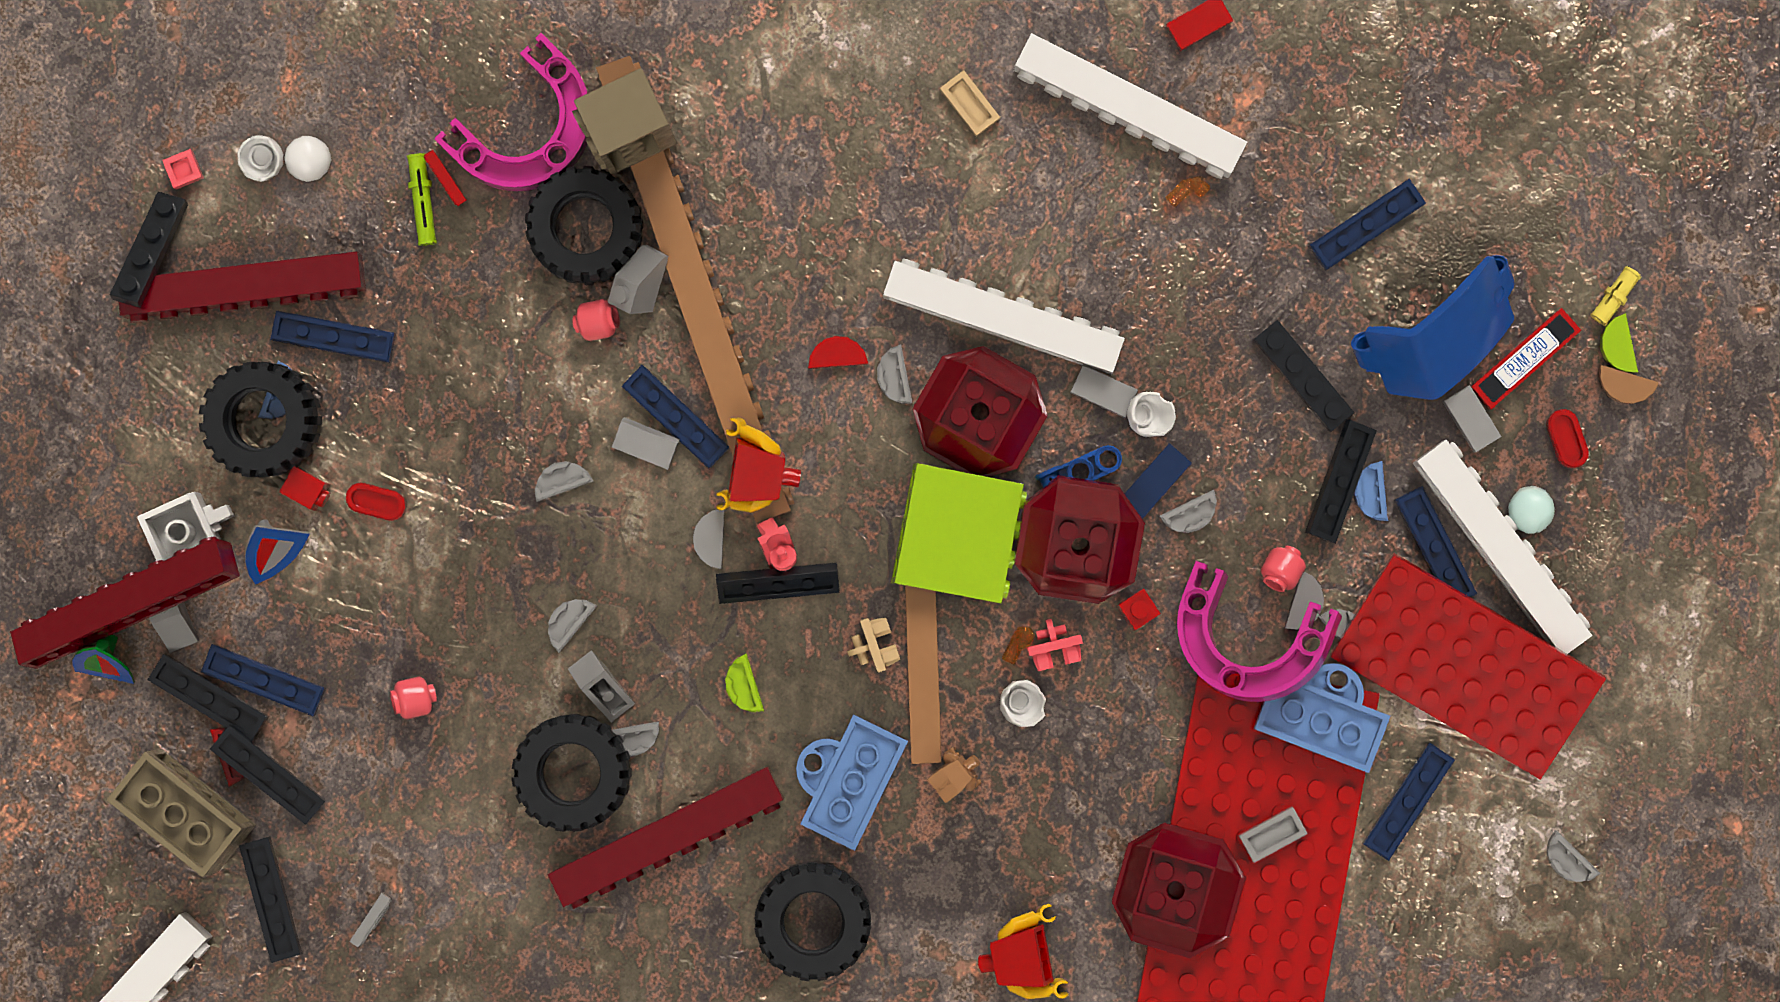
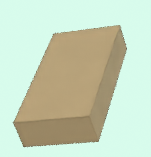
M964 70L940 88L941 93L976 137L1000 120V116Z

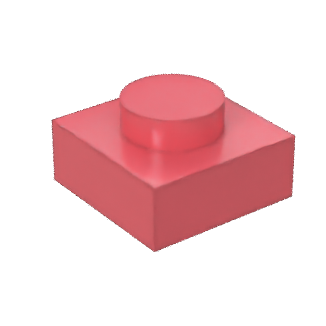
M191 149L162 160L172 186L176 190L204 179L194 152Z

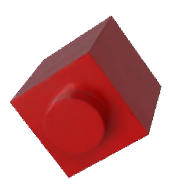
M296 466L291 469L279 493L314 511L318 507L323 508L331 494L328 491L329 483Z
M1144 588L1116 605L1132 631L1137 630L1161 614Z

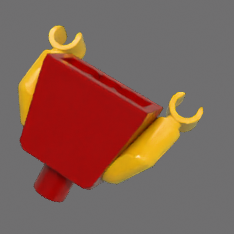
M730 418V421H734L737 424V430L726 429V434L729 436H740L741 439L736 438L729 489L716 494V496L724 497L726 503L717 504L716 507L718 510H725L731 507L733 510L753 513L769 506L773 500H778L781 485L799 487L801 470L784 467V453L781 452L780 446L764 432L747 425L742 418Z
M1052 905L1040 906L1037 913L1031 911L1014 917L1000 929L997 940L990 942L991 954L980 955L978 958L980 972H995L998 985L1006 986L1010 992L1025 999L1050 997L1051 994L1058 998H1066L1069 993H1057V987L1059 984H1067L1068 982L1063 978L1053 979L1044 925H1038L1039 921L1048 923L1055 920L1056 916L1045 919L1042 914L1045 908Z

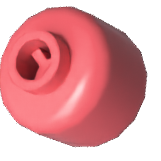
M605 299L580 304L576 315L573 316V327L576 333H580L587 341L609 338L614 335L616 328H619L620 325L617 308Z
M1288 545L1285 548L1276 547L1272 549L1261 568V574L1264 578L1263 582L1269 588L1278 592L1294 589L1306 568L1304 560L1300 557L1301 552Z
M420 676L398 681L394 686V690L390 691L394 713L400 714L403 719L428 715L432 710V703L437 702L433 684L427 685L426 680Z

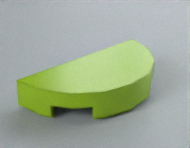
M1625 313L1613 318L1605 327L1600 337V350L1604 360L1615 369L1627 373H1637L1638 368Z
M746 653L737 658L729 667L725 678L726 692L731 701L739 708L752 713L762 712L765 710Z

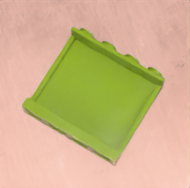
M913 464L891 583L1001 604L1002 598H1007L1010 588V581L1006 580L1008 568L1012 569L1014 565L1015 551H1012L1013 539H1018L1021 521H1017L1019 509H1023L1027 497V492L1023 491L1024 484L925 464Z

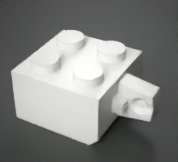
M191 492L141 514L137 518L156 561L173 557V554L178 550L190 549L199 545V541L204 538L217 537L221 539L218 531L222 530L220 523L234 517L230 505H224L214 510L211 504L206 506L201 493Z

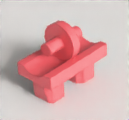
M773 517L758 524L757 528L761 537L757 539L769 568H775L779 571L791 569L797 561V554L785 524L778 527Z
M1052 619L1045 620L1047 629L1036 631L1037 640L1049 638L1050 642L1026 647L1028 656H1032L1037 671L1054 668L1050 651L1061 649L1065 665L1081 661L1080 644H1083L1081 635L1057 640V635L1067 633L1066 626L1064 624L1054 627Z

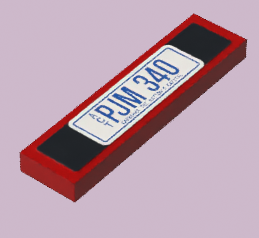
M1563 308L1558 309L1477 380L1471 388L1485 406L1491 410L1576 336L1581 329Z

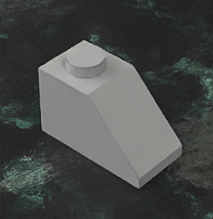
M642 245L615 274L608 303L628 314L653 312L669 256L648 245Z
M184 602L150 617L154 629L170 653L199 642Z
M592 650L568 668L580 689L611 723L635 704L610 670Z

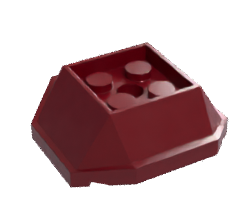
M984 346L942 356L912 408L924 452L957 471L985 477L1018 469L1048 416L1036 376ZM977 404L985 405L989 411L988 417L984 420H976L971 413L973 406Z
M1058 475L1047 486L1024 502L1014 564L1038 595L1100 604L1135 582L1145 522L1118 484ZM1077 538H1085L1088 540V544L1084 549L1076 550L1072 548L1073 541Z
M1162 823L1128 843L1113 894L1112 904L1131 941L1192 958L1230 937L1246 876L1223 839L1169 823ZM1175 881L1180 882L1185 889L1184 895L1180 899L1173 898L1169 893V887Z

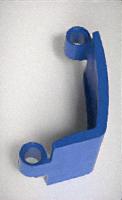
M1501 255L1485 257L1439 307L1412 329L1376 326L1368 327L1366 331L1355 335L1351 341V346L1359 366L1366 369L1367 372L1380 373L1389 394L1434 400L1443 396L1488 355L1514 321L1508 297L1514 288L1515 282L1507 259Z

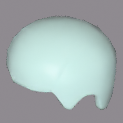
M1537 486L1522 487L1516 492L1509 502L1508 512L1509 517L1514 521L1518 530L1527 534H1535L1546 529L1552 522L1555 507L1553 499L1546 490Z

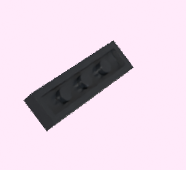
M157 192L109 294L112 300L141 308L187 209L188 203L185 199Z
M1278 320L1253 339L1329 432H1332L1355 413Z
M1346 419L1305 533L1336 544L1377 430Z
M837 563L794 566L786 571H779L773 568L716 574L719 604L840 593Z
M167 654L161 656L147 679L224 727L233 726L252 742H254L269 717Z
M231 725L226 728L210 748L212 752L305 825L325 802L323 797Z
M271 836L239 845L270 962L273 963L303 954Z

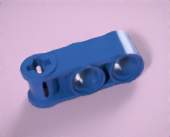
M1107 445L1061 466L1058 465L1034 477L1036 481H1040L1044 488L1050 482L1049 478L1053 480L1058 475L1073 477L1072 468L1076 464H1084L1089 469V476L1086 480L1096 481L1118 470L1122 462V456L1117 448ZM1105 451L1114 453L1117 458L1116 465L1112 468L1103 467L1099 461L1100 455Z

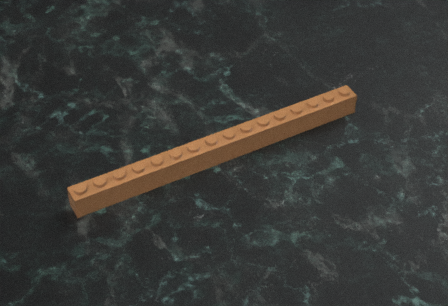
M631 56L596 67L602 86L641 68L639 62L633 64ZM670 148L632 165L631 169L660 251L669 256L666 268L732 456H734L736 438L741 439V437L726 434V429L737 430V424L734 421H730V418H742L747 425L764 432L771 439L772 437L769 430H762L759 420L764 419V415L759 401L753 403L749 392L755 389L749 373L744 375L742 373L739 363L745 361L739 344L732 345L729 335L734 334V330L729 316L723 318L719 307L725 304L719 288H712L709 278L715 276L709 259L703 261L699 250L704 249V245L699 231L693 233L689 223L695 219L689 203L684 205L682 203L679 193L685 191L679 175L673 176L669 165L675 164ZM781 485L778 500H773L769 506L753 512L757 524L769 518H776L791 512L790 505L795 503L790 488H783Z

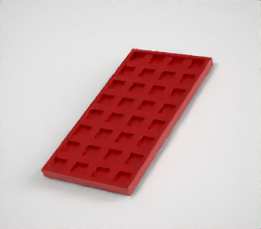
M1395 553L1389 559L1343 633V636L1330 654L1331 658L1540 780L1606 680V677Z

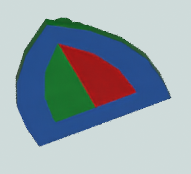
M115 635L98 640L96 647L78 651L72 659L75 672L132 684L135 682L129 668L113 656L118 637Z

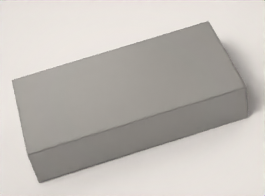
M1083 365L1070 393L1125 418L1130 401L1135 397L1138 390Z
M1470 385L1442 401L1473 453L1502 437Z
M624 417L619 425L612 448L668 470L680 439Z
M1291 806L1238 836L1252 862L1255 863L1308 833L1295 809Z

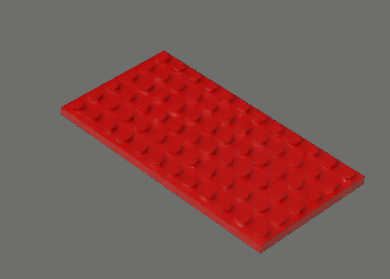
M1198 674L1170 824L1223 839L1246 876V881L1232 931L1227 939L1192 958L1147 946L1137 1002H1324L1366 772L1253 729L1263 702H1249L1226 696L1208 685ZM1231 674L1226 681L1227 687L1234 688L1238 686L1241 681L1240 675ZM1331 684L1334 688L1337 689L1343 687L1340 685ZM1364 690L1362 705L1377 710L1380 693ZM1292 806L1308 834L1253 863L1238 835ZM1178 881L1173 882L1169 887L1170 895L1175 899L1183 897L1185 892L1184 886Z

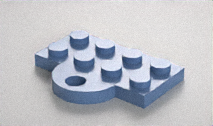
M1329 663L1323 664L1314 677L1297 691L1279 699L1264 701L1253 729L1369 773L1390 715L1362 705L1364 689L1358 675L1347 666ZM1335 671H1341L1346 676L1345 685L1339 689L1334 688L1330 683V676Z
M853 714L841 741L820 739L810 743L801 752L796 767L800 785L808 794L813 796L800 824L855 851L908 741ZM817 754L821 757L822 766L819 770L810 771L805 767L804 760L807 755Z

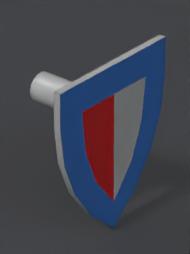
M261 520L255 525L245 548L244 560L247 572L255 585L273 577L286 568L297 557L310 533L271 527L268 520Z

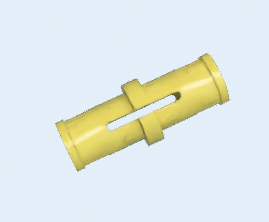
M1625 266L1614 284L1606 288L1604 291L1605 296L1590 316L1599 324L1607 326L1620 305L1624 306L1628 301L1626 297L1638 280L1641 279L1640 274L1634 269Z

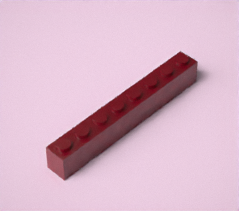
M356 251L156 275L141 308L119 302L120 316L130 319V323H142L149 321L148 316L160 315V319H175L179 317L178 313L190 312V316H201L209 314L208 309L220 308V312L238 311V306L250 305L251 309L269 307L268 302L280 301V305H294L299 303L298 299L310 297L311 302L329 300L328 295L340 294V298L358 297V292L366 291L363 257Z
M217 537L204 538L199 541V545L193 548L178 550L173 554V557L167 560L152 562L148 565L147 569L141 572L128 573L117 583L102 585L96 589L97 592L91 595L76 597L67 606L52 608L41 618L22 622L21 627L10 631L18 664L38 669L100 639H104L240 577L231 543Z
M769 766L547 875L562 906L565 907L571 904L572 909H575L589 902L588 895L598 891L601 896L617 888L614 883L616 881L626 878L627 882H630L644 875L642 869L651 864L656 869L671 862L669 856L678 851H681L683 856L699 848L697 842L708 837L709 841L712 842L726 835L724 829L733 824L738 829L754 821L752 815L760 811L767 815L781 808L779 802L784 800V797Z

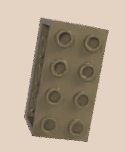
M642 68L573 100L577 109L573 110L572 113L587 138L586 142L601 169L608 168L611 175L677 144Z
M163 749L145 751L107 799L110 804L201 877L218 873L256 826L253 821Z

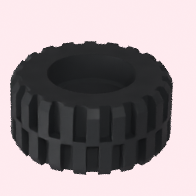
M573 166L566 168V172L561 174L555 172L550 175L551 179L546 184L542 182L536 188L538 193L535 197L531 196L528 203L530 209L525 214V223L527 224V231L525 233L531 246L530 249L547 270L554 276L565 279L569 283L594 285V282L597 281L606 282L611 280L610 277L616 274L635 254L637 247L641 246L643 220L637 201L624 182L618 177L615 178L606 170H596L593 166H583V169H576ZM580 198H591L601 202L609 210L613 222L612 233L606 244L600 249L587 254L576 253L567 249L560 242L556 231L557 218L562 209L570 202Z
M246 362L243 365L227 369L225 375H218L213 380L214 387L212 389L207 388L203 396L207 399L206 404L200 405L199 414L203 415V423H199L200 432H205L207 439L203 440L206 449H212L214 452L212 457L217 463H224L226 465L225 469L233 473H241L245 477L279 476L287 473L294 466H300L302 464L301 460L308 458L314 451L311 447L313 443H318L320 434L317 433L318 425H322V416H318L317 408L321 407L319 399L313 397L312 392L314 389L310 383H305L302 380V375L296 371L289 370L287 366L271 362ZM255 391H266L274 394L281 401L286 413V426L282 437L276 444L267 448L249 446L241 438L236 427V412L239 404L245 396Z
M569 714L548 719L526 735L527 737L519 744L516 750L518 753L516 759H513L511 768L514 769V777L511 779L512 786H516L518 795L515 796L519 804L523 803L526 808L525 812L531 818L535 817L539 820V824L544 827H553L555 831L578 832L602 823L618 810L623 803L625 795L628 793L632 768L629 767L630 756L628 750L625 751L623 740L611 730L612 728L609 725L597 721V718L591 716ZM565 744H577L587 748L594 754L599 763V783L591 795L580 801H565L556 797L548 789L544 779V766L548 756L556 748Z
M808 862L796 864L785 871H781L764 889L754 917L755 935L758 938L759 947L762 953L768 957L769 963L775 968L778 967L783 971V974L789 977H798L801 981L808 982L809 980H827V978L834 975L836 977L844 973V970L848 967H852L861 953H863L871 929L869 902L862 891V887L846 871L840 870L828 863ZM815 892L828 896L836 903L841 912L842 927L840 933L825 948L818 950L804 949L796 945L786 932L784 925L786 909L795 898L805 893Z

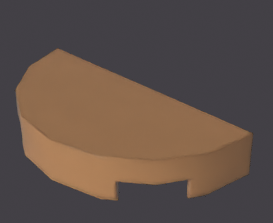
M1604 365L1599 366L1598 379L1603 390L1609 398L1618 403L1634 404L1644 401L1654 393L1659 382Z

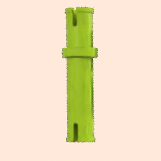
M425 153L407 155L410 174L408 189L412 190L418 246L437 244L430 195L432 180L428 179L426 160L424 159ZM417 172H420L423 196H420ZM421 203H424L426 228L423 224Z

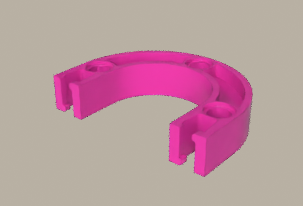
M542 33L535 38L537 41L536 46L539 49L545 46L552 54V57L544 65L539 64L532 58L533 56L530 53L532 49L529 46L520 53L523 60L555 91L559 103L557 128L551 139L542 148L520 157L499 155L486 148L456 118L449 123L452 126L450 130L454 134L460 130L467 138V141L461 145L459 150H455L447 144L446 134L443 131L434 138L472 177L497 189L506 191H529L536 189L542 182L546 184L551 179L550 175L555 172L561 174L566 172V168L573 167L587 146V138L579 127L572 111L577 109L573 100L588 94V90L574 65ZM559 65L566 67V73L562 78L556 79L551 77V71L554 67ZM478 150L481 154L479 161L474 164L467 163L466 155L468 152ZM564 150L566 158L563 162L558 164L551 162V155L554 151Z
M1196 561L1182 595L1177 616L1180 645L1193 670L1218 692L1234 699L1249 702L1279 699L1297 691L1309 682L1319 671L1329 653L1342 619L1339 611L1330 609V619L1324 631L1319 632L1312 628L1317 613L1320 614L1322 610L1321 605L1310 601L1294 643L1281 658L1259 667H1246L1235 664L1221 655L1216 647L1212 633L1213 616L1228 575L1224 570L1216 568L1214 572L1216 574L1209 591H1205L1199 587L1203 574H1207L1208 568L1206 564ZM1197 597H1204L1206 599L1205 606L1201 610L1192 609V602ZM1310 638L1320 639V646L1317 650L1312 652L1305 650L1307 640ZM1231 674H1239L1241 677L1239 685L1234 688H1228L1226 685L1227 678Z

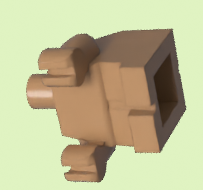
M951 747L944 753L943 760L945 764L935 770L927 779L945 803L958 795L964 788L968 791H973L981 784V780L976 779L978 776L973 770L980 765L978 758L972 755L965 760L959 752H955V747Z

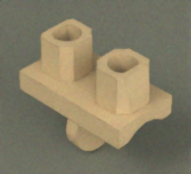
M867 618L861 620L860 623L868 644L863 645L860 634L851 637L855 649L847 651L848 656L857 654L860 664L864 665L869 663L866 651L870 650L877 672L885 671L887 666L900 660L895 644L879 650L876 638L891 633L887 619L879 618L870 621Z

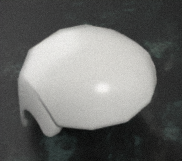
M262 135L252 136L242 143L237 152L238 165L247 178L263 182L278 175L283 166L284 154L282 149L270 137Z
M302 136L294 139L287 146L284 161L288 172L301 181L309 182L319 180L328 172L331 154L326 144L318 138Z
M1151 391L1139 393L1131 399L1126 413L1132 430L1143 437L1164 436L1173 428L1176 420L1173 403L1164 400L1160 393Z
M1028 680L1013 681L1002 691L1000 710L1005 719L1016 726H1035L1045 716L1044 705L1046 698L1036 684Z

